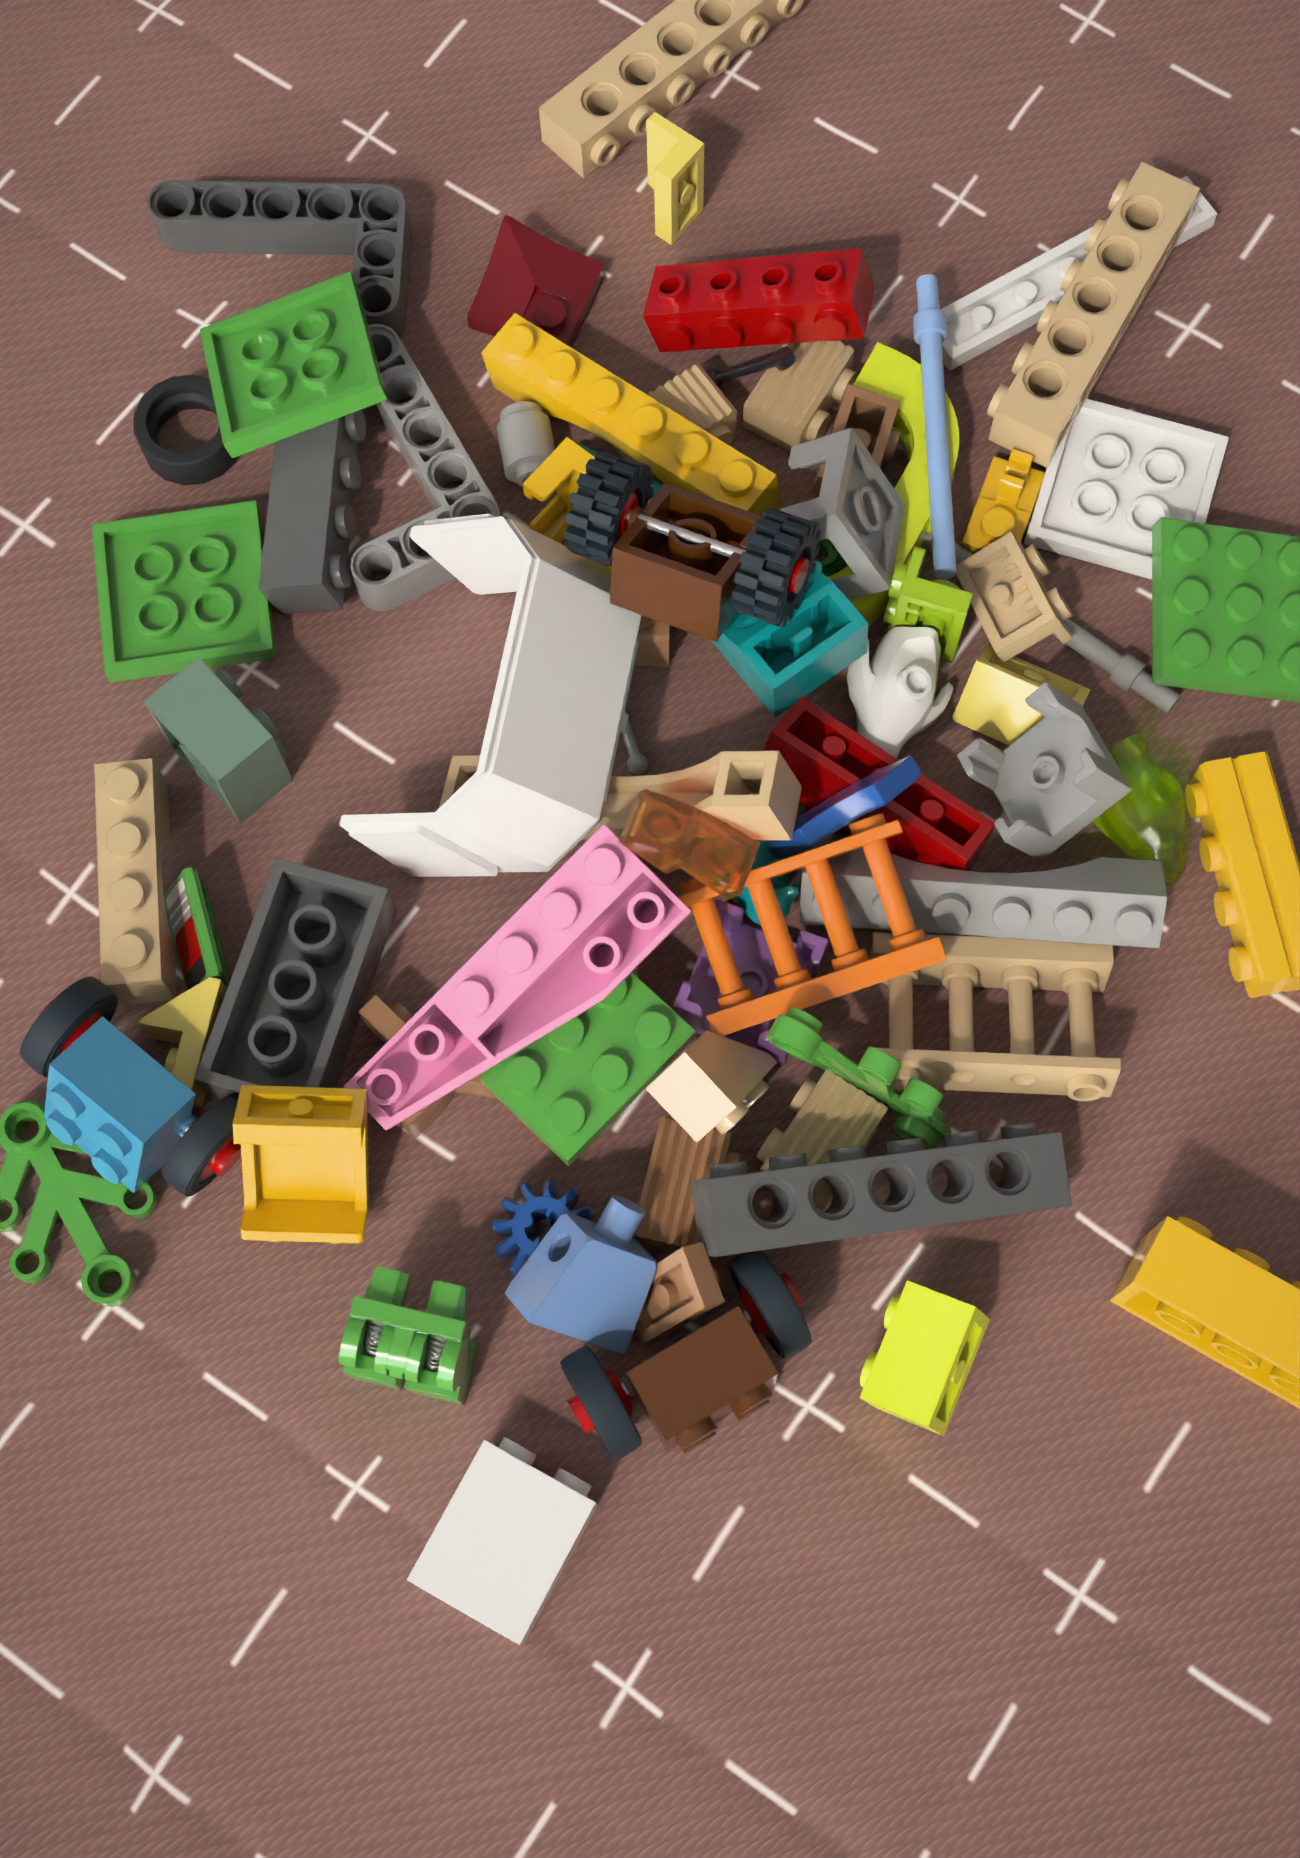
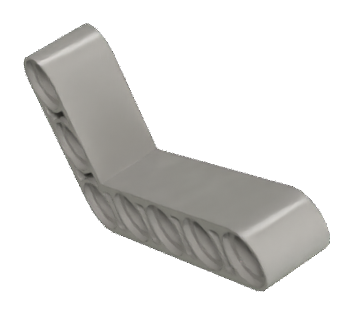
M372 324L368 325L376 357L377 359L386 358L384 361L378 362L388 399L373 406L434 509L363 544L356 549L351 557L350 568L360 600L366 607L374 611H388L456 578L432 556L422 557L418 555L424 549L410 538L413 526L423 525L426 520L491 514L495 517H500L501 515L495 499L399 336L390 327ZM412 399L407 403L396 404L398 400ZM427 440L437 441L429 446L419 445L423 441ZM451 482H460V483H462V484H461L459 487H457V488H453V489H445V488H443V486L446 485L447 483H451ZM375 573H389V576L384 580H368Z

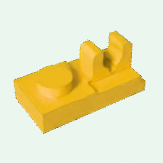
M1012 449L1009 460L996 456L993 457L961 544L962 547L975 554L1009 532H1012L1020 543L1022 542L1045 472L1031 468L1034 455Z

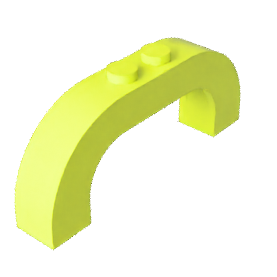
M877 342L853 385L900 401L892 429L901 431L898 441L907 455L908 465L894 488L905 504L893 570L894 576L897 564L909 565L914 547L922 548L926 534H931L921 364L909 356ZM945 392L952 486L959 451V427L954 407ZM847 566L840 572L828 576V578L832 580L853 574L854 572ZM889 590L849 600L868 622V627L886 610L890 597L888 596Z

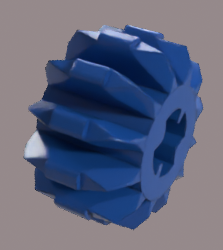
M547 1179L543 1185V1196L535 1197L533 1187L529 1182H526L520 1186L526 1202L520 1205L509 1197H505L502 1200V1208L513 1219L494 1220L492 1229L495 1233L508 1237L495 1246L498 1257L508 1258L516 1255L509 1268L512 1275L516 1276L541 1242L539 1237L534 1242L529 1240V1238L537 1234L535 1227L537 1222L547 1219L551 1228L557 1219L566 1213H571L590 1221L594 1218L590 1206L572 1210L579 1199L578 1190L571 1187L557 1200L555 1180Z

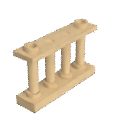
M873 932L869 959L892 952L888 941L894 938L892 933ZM925 934L927 939L938 936ZM939 935L947 960L881 982L889 986V1048L876 1049L885 1052L901 1064V1068L892 1082L895 1093H902L909 1079L914 1078L932 1086L936 1090L1068 1095L1069 1098L1076 1101H1093L1101 1097H1111L1121 1071V1058L1096 1057L1092 993H1104L1114 964L1113 945L1000 937ZM913 985H938L948 988L950 1051L913 1049ZM973 987L1003 988L1008 991L1010 1053L974 1052ZM1032 990H1055L1068 994L1071 1056L1035 1055Z

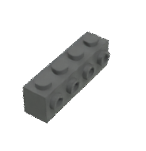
M362 410L275 442L258 589L280 614L343 609L345 588L350 586L352 579L348 558L350 538L355 536L357 529L356 515L353 509L355 489L360 487L362 479L361 467L358 461L360 441H363L366 436V421Z

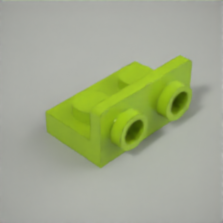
M915 546L909 565L898 563L889 589L888 596L890 597L883 622L893 624L892 628L903 626L935 629L938 632L941 647L939 660L953 663L973 593L960 590L957 585L946 580L935 579L929 581L919 578L926 549Z

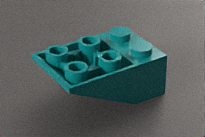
M822 572L815 582L809 584L807 592L802 593V603L798 610L794 609V616L790 622H786V626L779 627L738 612L718 641L711 640L774 718L794 705L801 697H805L867 653L868 622L835 583Z

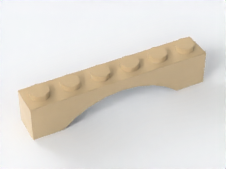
M721 751L709 760L684 770L658 775L611 776L607 800L603 802L598 825L582 840H588L603 824L610 828L621 840H792L802 786L780 751ZM480 755L452 756L439 807L477 771Z

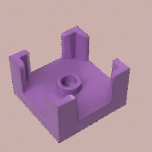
M716 899L715 904L744 988L751 987L754 998L777 991L774 979L779 978L763 931L743 924L744 910L742 908ZM800 931L797 943L793 942L801 968H808L812 979L819 975L824 962L828 939L806 931ZM704 944L689 981H683L673 1005V1010L699 1035H702L706 1030L711 1032L706 1016L720 1010L717 999L722 997ZM776 1018L724 1035L726 1038L769 1053L777 1061V1064L784 1066L788 1053L776 1047L766 1038Z

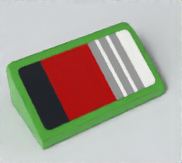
M193 867L185 868L166 892L164 902L186 991L209 977L221 979L228 988L231 979L207 885L197 870H194Z

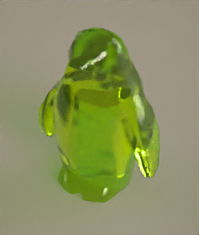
M1137 733L1107 747L1133 790L1092 822L1132 859L1162 861L1165 885H1171L1176 883L1186 870V809L1184 795L1179 782L1172 772L1160 768L1151 757L1143 733Z

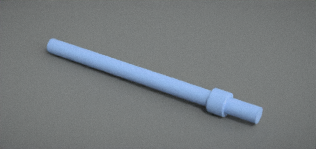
M925 274L916 280L918 312L913 317L914 340L920 345L934 576L940 579H947L957 574L942 342L947 338L946 315L940 310L938 278L932 274Z

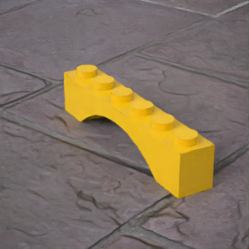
M514 313L481 352L495 389L516 402H535L542 407L543 413L566 420L590 431L614 445L637 462L649 465L652 468L651 473L662 482L761 516L764 515V511L767 509H781L779 487L775 473L518 314Z

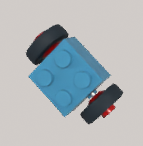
M91 976L76 981L44 1007L26 1034L20 1048V1056L25 1063L38 1074L48 1078L44 1111L47 1127L64 1144L71 1146L75 1143L91 1157V1162L97 1172L113 1184L121 1182L130 1191L135 1193L165 1164L162 1171V1176L179 1193L187 1197L193 1196L210 1184L217 1176L221 1177L226 1174L241 1157V1144H234L233 1120L239 1097L230 1094L215 1103L200 1118L191 1115L196 1094L110 1023L118 1006V998L114 992L101 981Z

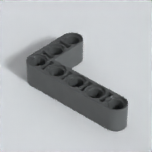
M171 180L158 184L150 192L147 199L148 209L161 242L171 251L180 253L354 255L352 276L359 289L368 325L381 324L390 327L399 338L404 334L407 315L412 232L405 196L395 186L376 183ZM382 309H383V311H381V312L373 313V312L376 311V310H382Z

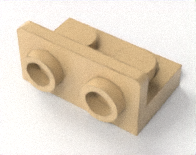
M1009 532L956 565V575L964 591L973 593L970 603L995 653L1003 662L1052 633L1057 636L1062 644L1073 639L1065 623V620L1073 616L1057 587L1048 591L1042 577L1049 574L1050 571L1034 544L1024 549L1014 534Z

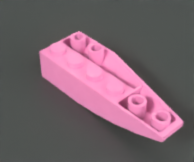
M603 824L344 1087L367 1089V1111L385 1130L393 1128L605 1000L692 911L610 828Z

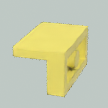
M654 112L646 120L648 184L654 189L655 235L673 245L703 211L704 143Z
M987 645L975 662L953 714V720L1010 746L1045 717L1029 707L1025 702V699L1045 682L1049 683L1080 703L1082 707L1091 689L1015 656L1003 662L995 653L993 647Z

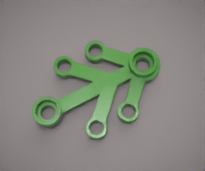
M790 1007L786 1015L779 1014L766 1036L772 1044L800 1060L818 1066L825 1071L826 1069L832 1071L836 1076L842 1077L847 1083L853 1084L857 1089L864 1091L877 1102L884 1104L889 1112L898 1116L892 1129L905 1139L923 1137L924 1147L929 1149L937 1148L940 1140L944 1141V1134L952 1133L943 1124L947 1115L937 1108L943 1098V1095L938 1090L918 1079L910 1078L901 1096L894 1092L892 1082L901 1068V1064L896 1059L881 1050L868 1047L857 1066L822 1040L818 1033L823 1024L812 1015L798 1008Z
M23 1100L11 1105L0 1118V1145L7 1152L0 1172V1205L10 1203L12 1214L6 1221L0 1222V1232L13 1231L23 1221L24 1208L17 1199L30 1164L33 1165L41 1180L21 1245L13 1251L10 1257L9 1266L12 1274L26 1283H38L48 1276L52 1262L46 1250L59 1213L86 1263L81 1277L84 1293L91 1300L105 1307H115L123 1304L132 1296L135 1290V1272L126 1261L110 1254L81 1199L119 1207L129 1217L141 1220L148 1218L155 1212L158 1206L156 1191L145 1182L138 1189L145 1190L147 1193L145 1205L137 1210L130 1209L128 1201L133 1192L121 1182L113 1184L105 1178L63 1168L53 1149L88 1154L75 1143L71 1146L66 1145L52 1134L44 1118V1103L36 1100ZM37 1122L39 1126L37 1135L31 1140H22V1128L27 1123ZM37 1253L40 1259L38 1268L32 1273L24 1274L21 1267L24 1258L29 1254ZM111 1273H120L122 1277L120 1288L113 1293H105L103 1289L104 1279Z

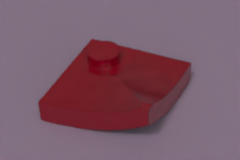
M505 215L484 277L467 314L468 326L470 329L495 337L512 315L516 313L572 348L605 277V262L568 249L533 231L513 217Z

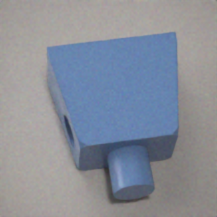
M612 1195L598 1223L571 1213L561 1215L510 1283L505 1295L528 1323L624 1354L629 1346L657 1270L656 1260L633 1238L646 1212L634 1202L619 1195Z

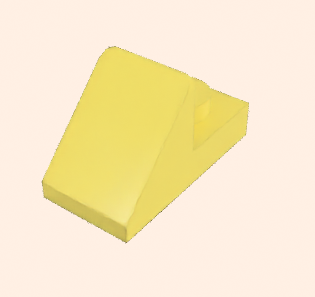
M212 977L207 978L138 1021L139 1027L148 1037L179 1044L178 1049L172 1048L169 1051L164 1068L196 1094L193 1106L202 1108L206 1092L194 1078L227 991V987L221 979Z

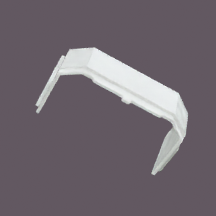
M491 514L426 520L423 525L411 528L410 538L473 593L485 595L517 592L477 771L436 812L342 815L339 825L349 832V836L414 877L496 876L497 872H548L593 830L600 820L603 802L607 800L620 734H625L629 715L625 713V707L639 643L637 635L642 615L610 604V568L594 560L574 554L566 546L512 519H505L503 516L495 517Z

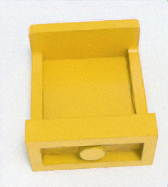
M241 1085L233 1120L234 1144H241L244 1212L240 1226L241 1238L243 1240L269 1242L362 1243L365 1239L369 1209L367 1089Z

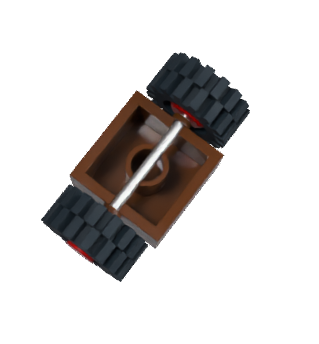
M605 450L595 453L594 459L590 458L586 464V474L580 473L577 480L579 485L577 493L572 492L569 501L573 503L572 510L566 513L565 522L570 525L564 531V539L568 540L566 547L572 553L612 567L610 604L715 642L718 641L738 612L779 627H784L786 622L791 621L794 616V609L798 610L802 603V593L807 592L810 584L808 582L809 576L814 573L816 566L814 558L819 554L820 545L817 543L821 538L818 523L774 508L764 511V515L761 516L668 483H664L653 497L654 487H651V484L654 481V474L651 473L652 468L649 465Z

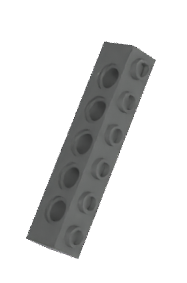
M1037 1122L1000 1127L1002 1139L982 1141L981 1130L944 1134L945 1146L925 1149L923 1137L886 1142L888 1154L866 1157L865 1145L828 1150L829 1162L807 1165L806 1153L769 1157L770 1170L751 1173L747 1172L746 1161L709 1165L710 1178L690 1181L698 1242H703L708 1256L719 1257L1072 1206L1061 1132L1039 1134ZM994 1156L999 1158L1004 1167V1177L999 1186L993 1183L989 1175V1165ZM937 1163L943 1166L948 1176L947 1187L941 1195L935 1191L931 1182V1173ZM879 1171L886 1174L891 1185L890 1195L884 1203L876 1199L872 1189L873 1179ZM821 1178L828 1182L833 1193L832 1203L824 1212L817 1208L813 1200L814 1186ZM761 1186L770 1191L774 1200L773 1211L764 1221L757 1217L752 1207L754 1193Z

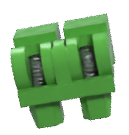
M377 1266L366 1288L364 1298L355 1295L353 1298L350 1316L345 1327L339 1352V1364L344 1365L342 1372L348 1378L402 1390L405 1379L404 1387L410 1393L464 1405L480 1345L477 1341L469 1340L472 1330L465 1322L468 1290L461 1285L434 1280L426 1311L422 1312L406 1308L404 1305L412 1277L401 1271Z

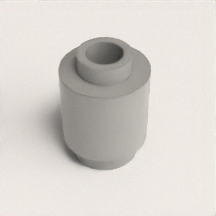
M530 401L513 403L501 411L500 422L497 425V434L505 477L510 482L523 487L525 480L555 450L550 418L543 413V409L539 404Z

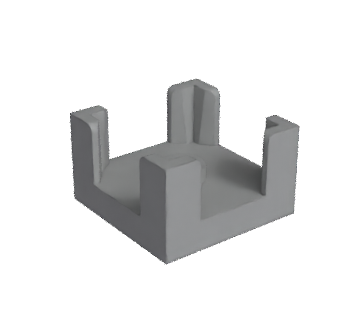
M853 428L792 446L788 465L792 470L797 468L807 469L820 464H826L819 497L782 508L780 511L819 524V531H821L819 541L829 538L854 572L850 575L832 579L848 600L889 590L905 507L902 499Z
M1047 682L1025 699L1029 707L1045 717L1004 751H1001L983 739H976L957 754L967 775L992 789L1008 816L1010 822L1003 818H998L994 821L1004 842L1039 861L1049 856L1133 790L1082 705Z

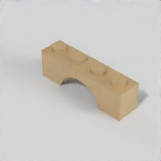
M153 758L94 764L101 982L114 992L118 998L119 1006L172 1000L177 997L175 944L168 924L162 883L163 845L165 839L170 837L168 783Z

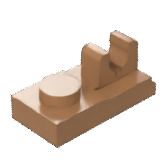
M703 1242L684 1246L656 1264L657 1270L636 1324V1330L642 1345L666 1337L725 1302L719 1287L717 1271L710 1263Z

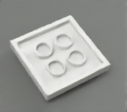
M1087 399L1052 461L1046 468L1024 544L1029 546L1034 544L1035 547L1152 579V526L1161 517L1199 523L1206 522L1229 437Z

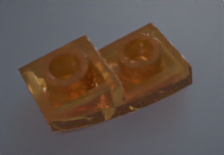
M647 789L638 792L619 839V843L663 873L668 874L681 868L727 900L742 894L760 843L740 830L705 811Z

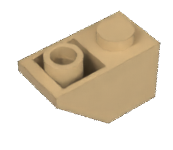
M706 1030L646 1090L697 1143L714 1127L724 1135L749 1111L748 1108L769 1088L762 1079L777 1061L767 1052Z

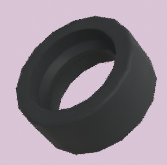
M196 375L173 376L155 384L141 397L133 415L134 435L150 469L164 480L180 485L204 484L222 476L236 462L237 457L231 458L223 445L220 427L217 434L205 446L194 451L173 452L160 446L157 440L158 432L172 415L187 409H203L213 412L217 416L210 379Z

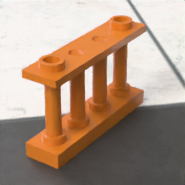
M881 813L850 824L849 828L852 836L718 883L714 882L710 873L677 885L681 895L678 898L688 908H692L722 995L721 998L717 999L720 1010L706 1016L711 1032L724 1036L777 1018L779 1014L786 1015L790 1007L801 1010L947 960L939 935L927 939L924 929L917 930L887 845V838L903 833L899 820L886 823L884 814ZM862 847L894 937L888 940L892 952L871 959L868 958L865 948L859 950L828 861L830 858ZM804 867L836 958L831 960L834 971L812 979L808 968L802 969L771 882V879ZM747 887L779 978L774 979L777 991L754 998L751 987L744 988L714 901L715 898Z

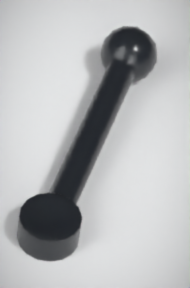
M783 347L771 357L723 371L711 368L706 373L717 387L720 388L724 381L773 367L780 371L786 370L795 362L796 356L789 347Z

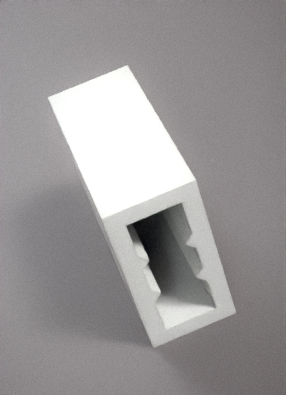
M504 1437L499 1447L486 1440L483 1441L407 1581L518 1645H524L598 1505L593 1500L587 1498L592 1488L591 1485L561 1468L557 1470L554 1478L532 1467L537 1456L536 1454Z

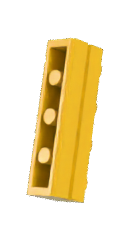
M1264 751L1241 755L1235 759L1229 757L1206 761L1199 765L1190 780V784L1186 785L1185 801L1191 818H1200L1205 836L1200 839L1199 843L1202 865L1206 872L1214 871L1219 892H1216L1214 895L1216 918L1220 926H1229L1234 947L1229 949V966L1232 976L1236 982L1244 981L1247 995L1250 998L1277 994L1281 991L1300 990V865L1268 753Z

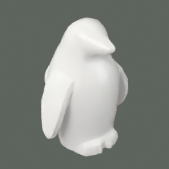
M903 626L890 629L881 640L870 662L869 640L867 638V653L848 667L847 682L850 699L855 707L857 716V733L895 758L910 738L927 729L939 718L954 690L953 685L948 682L939 691L937 696L934 697L941 652L938 632L935 629Z

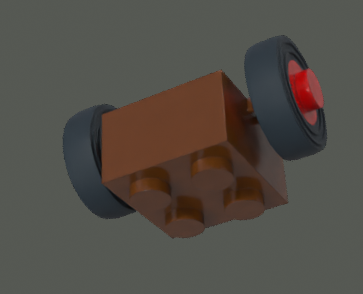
M761 1250L741 1253L728 1263L730 1274L739 1291L741 1307L737 1306L627 1371V1376L626 1374L620 1376L621 1384L613 1372L601 1366L594 1352L588 1346L577 1349L560 1361L561 1369L576 1394L567 1400L585 1434L595 1429L614 1460L625 1457L643 1444L642 1438L631 1419L633 1406L627 1394L630 1397L636 1396L666 1451L679 1445L684 1454L716 1435L715 1430L718 1429L715 1423L732 1412L737 1420L741 1421L770 1403L769 1398L773 1396L770 1390L774 1388L779 1373L750 1324H752L757 1332L765 1336L772 1348L783 1359L792 1357L807 1348L812 1343V1338L807 1323L799 1309L804 1303L797 1288L785 1272L779 1275L773 1264Z

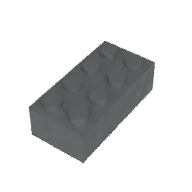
M275 858L194 1078L209 1096L222 1099L230 1094H234L239 1097L241 1085L336 1088L361 1016L358 1011L365 1005L397 913L388 888L285 859Z

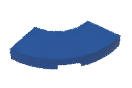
M911 755L896 761L857 781L798 817L795 821L792 840H766L765 842L776 859L779 857L783 859L813 848L840 828L886 805L918 780L922 772Z

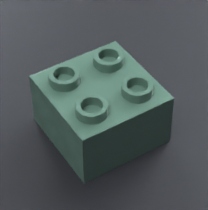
M197 657L146 698L144 703L173 751L232 815L242 823L293 781L285 764V760L290 757V754L277 738L280 732L272 720L259 707L250 711L240 699L243 693L231 676L222 668L213 673Z

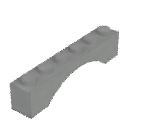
M824 839L820 843L815 845L813 848L805 850L804 852L836 842L838 840ZM863 847L828 859L851 927L891 930ZM891 854L917 930L924 929V932L1160 948L1167 902L1162 861L1100 857L1079 865L1048 871L984 873L948 869ZM804 867L802 868L799 924L825 926Z

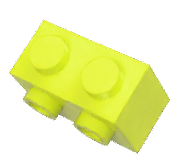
M907 1280L902 1294L894 1295L886 1309L884 1328L887 1331L879 1351L872 1352L863 1366L860 1376V1385L863 1387L859 1398L879 1410L944 1436L990 1319L973 1305Z

